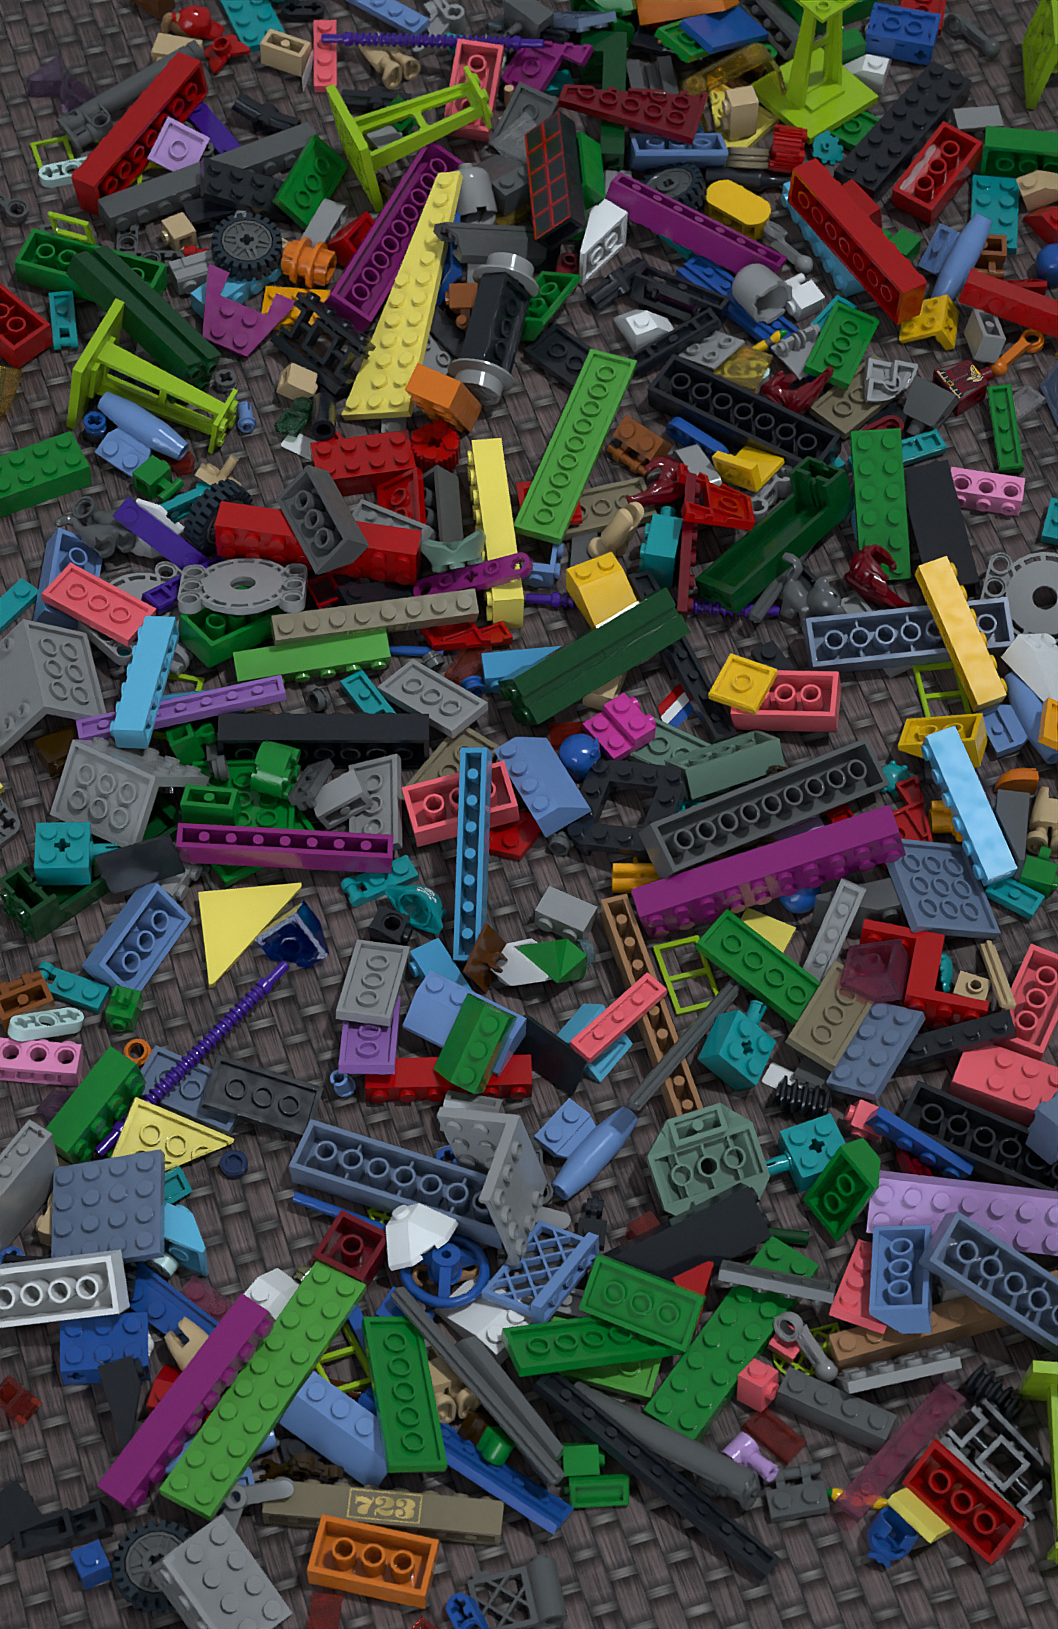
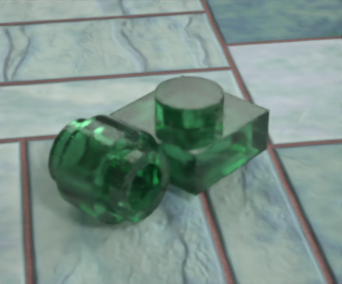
M306 397L296 398L292 404V409L286 408L274 424L276 432L297 438L309 421L308 417H311L312 399Z

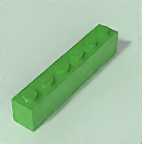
M386 629L233 652L238 684L277 675L282 676L283 684L294 680L297 683L309 681L312 677L321 676V678L326 679L334 677L337 673L346 672V674H354L362 669L381 670L386 668L387 665H391V654Z

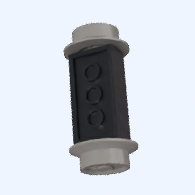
M506 252L490 254L487 257L486 264L474 270L472 277L475 283H479L468 329L466 330L463 348L460 353V359H455L448 365V373L451 377L461 381L481 405L497 404L500 401L502 392L513 388L515 381L511 372L531 298L535 297L539 291L537 282L532 278L534 272L533 265L523 257Z

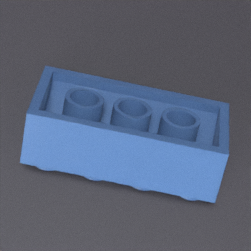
M629 133L627 160L630 168L637 171H645L647 169L659 170L658 167L662 165L666 168L667 164L675 166L678 162H682V165L687 162L690 163V166L693 164L696 168L706 170V166L723 167L728 157V149L721 133H696L692 145L652 133Z
M58 527L47 541L33 621L71 630L78 629L77 619L42 601L41 593L70 562L100 577L103 558L95 550L85 545L80 535Z
M515 737L494 749L499 761H505L511 781L546 838L591 811L547 738Z
M158 883L139 886L81 967L98 983L109 986L112 991L115 985L142 991L192 918Z
M430 970L414 995L404 1020L403 1028L443 1048L467 993L517 1016V1020L492 1073L499 1077L526 1035V1018Z
M931 1224L875 1226L873 1229L869 1314L902 1334L931 1333L933 1273L918 1263L933 1237Z
M313 1371L296 1394L279 1424L335 1465L344 1467V1472L362 1485L379 1487L388 1473L378 1418Z

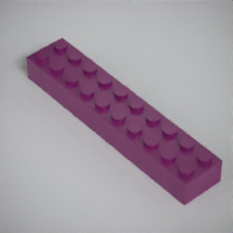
M432 142L418 150L323 304L336 309L339 317L354 324L353 328L358 332L363 333L371 323L393 287L437 174L458 170V165L464 164V162L436 142Z
M887 805L631 889L639 918L649 939L663 938L670 932L679 929L687 930L695 924L704 921H715L726 909L732 913H739L747 907L756 904L764 905L780 896L794 895L801 889L808 887L816 888L821 886L823 882L833 879L840 880L857 871H868L878 864L896 862L901 857L906 856L891 806Z

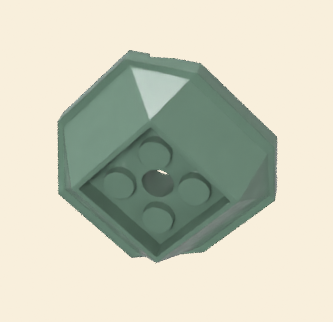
M721 1103L665 1120L645 1156L662 1211L674 1217L740 1182L749 1186V1188L753 1187L760 1200L770 1178L753 1122ZM704 1159L709 1160L712 1164V1171L709 1175L701 1170V1162Z

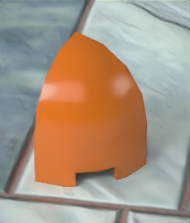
M1036 768L1010 769L1003 773L996 781L994 792L1002 789L1035 794L1039 782L1038 771H1036Z

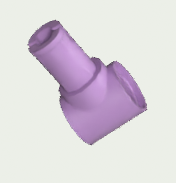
M740 1432L721 1452V1454L756 1471L759 1476L768 1482L772 1481L778 1474V1466L763 1457L757 1443L744 1432Z

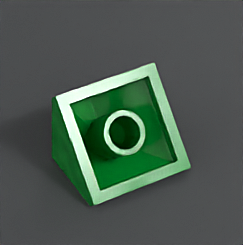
M568 939L521 945L518 949L556 983L580 980L586 975L587 955Z

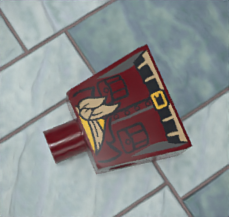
M966 360L935 369L932 383L956 394L960 398L959 403L952 411L957 417L986 397L988 382L994 379V374L989 367L978 370L971 361Z

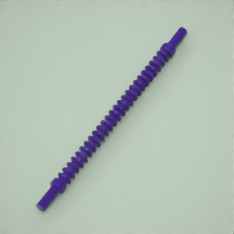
M344 32V34L321 35L322 43H344L345 46H352L353 44L355 46L359 44L365 46L367 44L370 47L373 44L374 47H377L379 44L380 47H383L386 44L387 47H390L392 44L393 47L405 45L408 48L411 45L414 48L417 45L418 48H421L424 45V48H427L430 45L431 48L443 46L446 49L449 46L452 49L453 46H457L458 39L503 45L507 50L512 48L515 51H520L522 48L544 49L545 46L544 39H522L521 36H513V38L507 36L506 39L504 36L500 38L494 36L492 38L489 35L485 38L482 35L479 38L478 35H475L473 38L472 35H469L467 38L466 35L462 37L456 35L454 37L452 34L449 37L446 34L443 37L440 34H437L436 37L434 34H431L429 37L428 34L424 36L418 34L416 36L414 33L411 36L408 33L405 36L402 33L398 36L396 33H393L391 36L390 33L386 35L380 33L378 35L376 32L373 35L370 32L367 35L364 32L361 35L358 32H355V34Z
M552 592V594L526 593V603L549 604L552 608H559L560 605H564V608H567V605H570L572 609L574 606H577L572 597L566 592L564 595H561L560 592ZM673 598V600H674V602H675V604H676V606H674V607H675L676 610H677V601H676V598ZM697 599L693 602L692 612L695 615L697 612H701V615H704L705 612H708V615L715 613L716 616L719 613H723V616L729 613L731 617L735 614L723 609L719 602L712 604L706 603L705 600L698 602ZM750 602L737 613V616L740 617L741 614H744V617H748L754 603ZM771 606L765 616H779V606Z
M281 961L265 978H260L255 983L256 987L250 988L251 993L246 992V998L241 997L240 1003H235V1009L230 1008V1014L225 1013V1019H219V1025L214 1024V1030L209 1029V1035H203V1041L198 1040V1046L193 1045V1051H187V1057L182 1056V1062H176V1068L171 1067V1073H165L166 1078H160V1084L155 1083V1089H149V1095H143L144 1101L156 1106V1102H162V1096L166 1097L168 1095L167 1091H173V1085L177 1086L178 1080H183V1075H188L189 1069H194V1064H199L200 1058L204 1059L205 1053H210V1048H215L216 1042L220 1043L221 1037L227 1036L226 1031L231 1032V1026L236 1027L237 1021H242V1015L247 1016V1010L252 1011L253 1005H258V1000H263V995H268L273 990L272 986L290 968L285 961ZM126 1116L121 1117L122 1122L117 1121L112 1126L113 1131L94 1149L98 1156L103 1157L116 1144Z

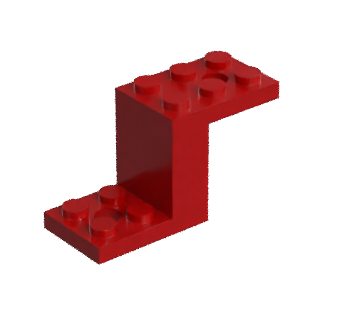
M864 919L857 955L869 960L878 959L891 962L894 965L910 966L903 1007L923 1012L925 1021L922 1026L937 1030L987 1015L989 1001L935 991L945 935L928 931L913 933L911 928Z

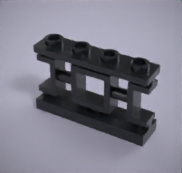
M308 291V293L298 292L296 297L299 300H295L293 303L301 311L293 327L281 325V332L274 333L270 342L299 366L317 373L316 380L333 394L349 396L352 389L350 384L355 382V379L348 374L350 367L356 357L368 359L370 356L368 352L374 351L376 346L370 342L371 338L368 335L356 331L353 328L354 324L339 317L336 309L323 304L320 301V296L311 291ZM315 312L321 318H316L313 325L308 322ZM323 330L334 338L326 354L315 347ZM304 331L307 336L301 345L295 339H299ZM348 339L354 345H350L345 353L341 349ZM337 358L340 363L334 372L328 366H332Z
M983 1397L966 1413L975 1426L962 1439L950 1429L939 1441L1006 1502L1008 1501L1002 1496V1493L1010 1485L1023 1497L1013 1508L1026 1519L1025 1528L1035 1518L1025 1505L1039 1491L1049 1501L1053 1499L1051 1466L1042 1458L1041 1451L1035 1445L1029 1444L1021 1436L1019 1428L1015 1424L1008 1422L1000 1414L998 1406ZM985 1424L998 1435L990 1445L977 1433ZM968 1441L981 1453L972 1463L959 1451ZM997 1447L1017 1467L1003 1483L983 1463ZM1028 1467L1040 1479L1032 1489L1019 1477Z

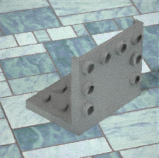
M23 619L0 641V757L46 714L76 720L106 714L87 633Z
M94 737L93 740H72L50 815L65 822H90L93 835L111 843H118L120 847H125L142 841L159 787H185L186 784L207 786L209 777L201 774V769L191 765L182 766L179 764V759L165 756L164 758L159 755L158 750L150 747L148 749L117 748L115 738L111 737L108 740Z
M440 1107L437 1118L458 1165L487 1175L479 1202L486 1204L508 1254L507 1265L518 1266L521 1256H524L526 1253L527 1239L529 1233L534 1230L535 1216L538 1208H541L543 1204V1192L547 1184L546 1177L521 1116Z
M223 1514L219 1515L148 1568L154 1584L165 1593L189 1629H272L292 1614L287 1604Z

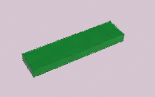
M1011 384L987 386L999 474L1024 472Z

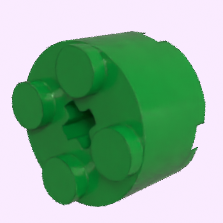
M263 741L254 762L257 766L256 772L251 775V790L289 800L287 796L292 790L290 783L292 779H298L301 765L297 764L301 749L272 741Z

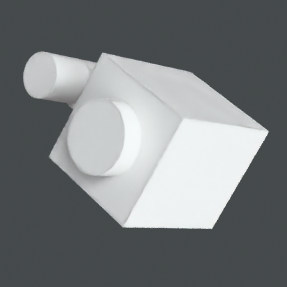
M802 273L784 281L792 290L791 301L787 300L785 308L790 315H793L797 322L821 311L825 299L812 280L800 285L806 281Z

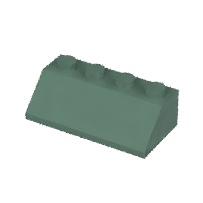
M754 730L664 760L666 766L678 768L681 771L689 798L693 801L703 800L707 798V794L713 792L723 793L729 791L731 786L737 784H750L754 782L755 778L761 776L767 777L770 774L769 766L780 765L785 767L780 739L759 730Z

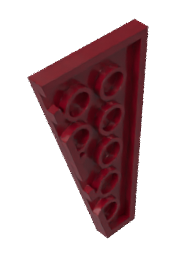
M564 84L559 97L558 107L692 145L709 92H701L700 95H689V91H680L679 94H668L665 90L629 88L628 91H617L616 87H607V90H597L593 86Z
M686 473L684 502L689 501L699 505L701 483H696L695 473ZM683 521L677 598V612L679 615H682L685 622L687 613H692L693 598H688L689 590H694L695 575H690V567H695L698 523Z

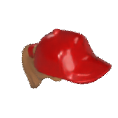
M190 5L184 7L178 13H166L162 18L160 33L169 34L173 31L180 37L215 40L222 36L224 27L211 19V14L206 7Z

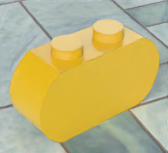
M720 180L711 184L707 189L704 213L705 216L752 240H756L764 236L763 228L766 222L770 221L771 207L769 202L746 190L743 186L731 180Z

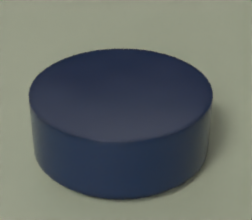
M238 1150L224 1153L220 1159L221 1173L226 1178L232 1180L242 1178L248 1171L246 1155Z

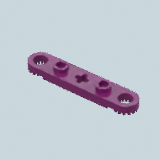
M519 552L423 578L415 584L413 594L414 596H423L421 595L422 591H424L423 589L429 586L431 590L425 595L475 589V592L510 583L512 580L524 579L525 576H528V573L531 574L532 566L534 565L527 554ZM518 562H525L521 569L514 570L517 566L516 564H519Z

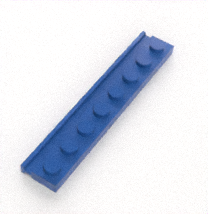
M696 255L687 261L684 267L676 269L677 277L731 298L727 317L759 342L771 337L778 330L784 329L788 331V334L783 339L790 337L792 333H796L799 330L782 315L777 320L768 324L764 321L756 322L734 298L732 294L734 278L712 260L704 256ZM704 295L702 296L704 299H707L709 302H712V303H714V304L717 302L716 300H713V299H711V298H708V297H706V296H704ZM809 375L805 379L812 382L816 377Z
M139 1261L134 1298L129 1299L130 1307L136 1312H148L149 1322L165 1335L169 1331L174 1332L185 1344L190 1339L178 1326V1322L184 1317L193 1321L210 1336L219 1322Z
M371 1385L365 1394H361L357 1403L377 1417ZM440 1423L447 1464L553 1535L570 1517L574 1510L572 1506L507 1463H504L502 1466L490 1463L470 1440H463L457 1434V1430L446 1423Z

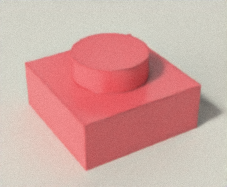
M777 1334L773 1336L767 1347L791 1364L801 1351V1347L796 1340L787 1342L782 1340Z

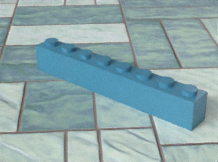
M460 747L453 961L458 966H466L484 924H487L492 754L487 747Z

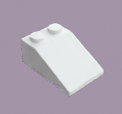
M606 199L599 205H595L589 215L580 250L579 275L581 280L579 284L581 286L626 245L628 212Z
M1047 633L1018 634L1001 658L1043 702L1048 697L1058 701V646L1056 645V640Z
M479 1275L474 1279L467 1280L450 1297L467 1293L475 1286ZM496 1288L493 1291L498 1294L507 1293L502 1288ZM479 1295L470 1304L455 1309H435V1312L461 1337L477 1336L499 1365L509 1357V1353L501 1338L502 1328L532 1324L531 1317L483 1299L482 1295Z

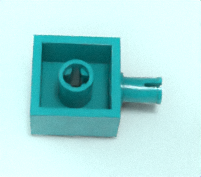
M670 506L662 507L660 515L653 514L651 523H646L645 541L641 545L639 572L650 570L657 584L660 587L672 588L681 547L683 518L675 517L676 510Z
M90 822L36 823L34 857L36 881L38 885H91L92 862L95 860V855L118 849V843L94 844Z
M757 1000L750 1002L746 1015L739 1009L718 1014L698 1057L702 1064L735 1091L757 1086L776 1043L771 1036L759 1027L767 1007Z
M831 1113L779 1132L777 1147L781 1155L765 1160L770 1177L789 1171L799 1193L805 1192L812 1187L838 1148L846 1144Z

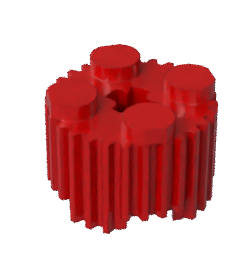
M775 124L769 159L770 171L792 174L793 168L803 164L804 146L808 129Z
M439 419L435 420L432 424H423L422 428L418 427L417 430H414L411 435L410 444L412 445L411 448L416 467L422 470L424 474V472L426 473L438 465L453 474V469L457 467L456 464H459L460 440L457 431L454 432V428L450 429V425L447 426L446 421Z

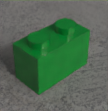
M186 784L180 803L183 822L189 824L237 826L242 811L239 791L232 788Z

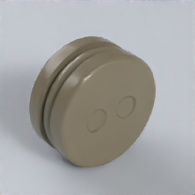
M727 147L729 153L728 160H726L727 167L769 168V162H767L769 157L767 155H770V149Z

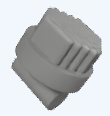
M179 641L169 671L176 675L185 672L190 665V661L193 659L192 651Z

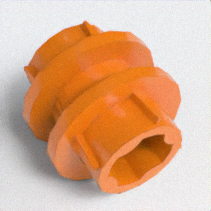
M303 237L300 241L293 239V241H289L282 255V274L290 276V280L294 284H299L305 278L306 286L314 289L317 285L325 286V284L330 283L334 275L337 257L334 251L328 250L325 242H318L312 248L311 238Z

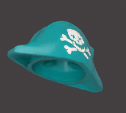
M418 884L409 886L388 885L384 893L396 911L410 915L411 926L437 935L440 934L443 929L442 919L447 915V911L442 907L441 898L436 892Z

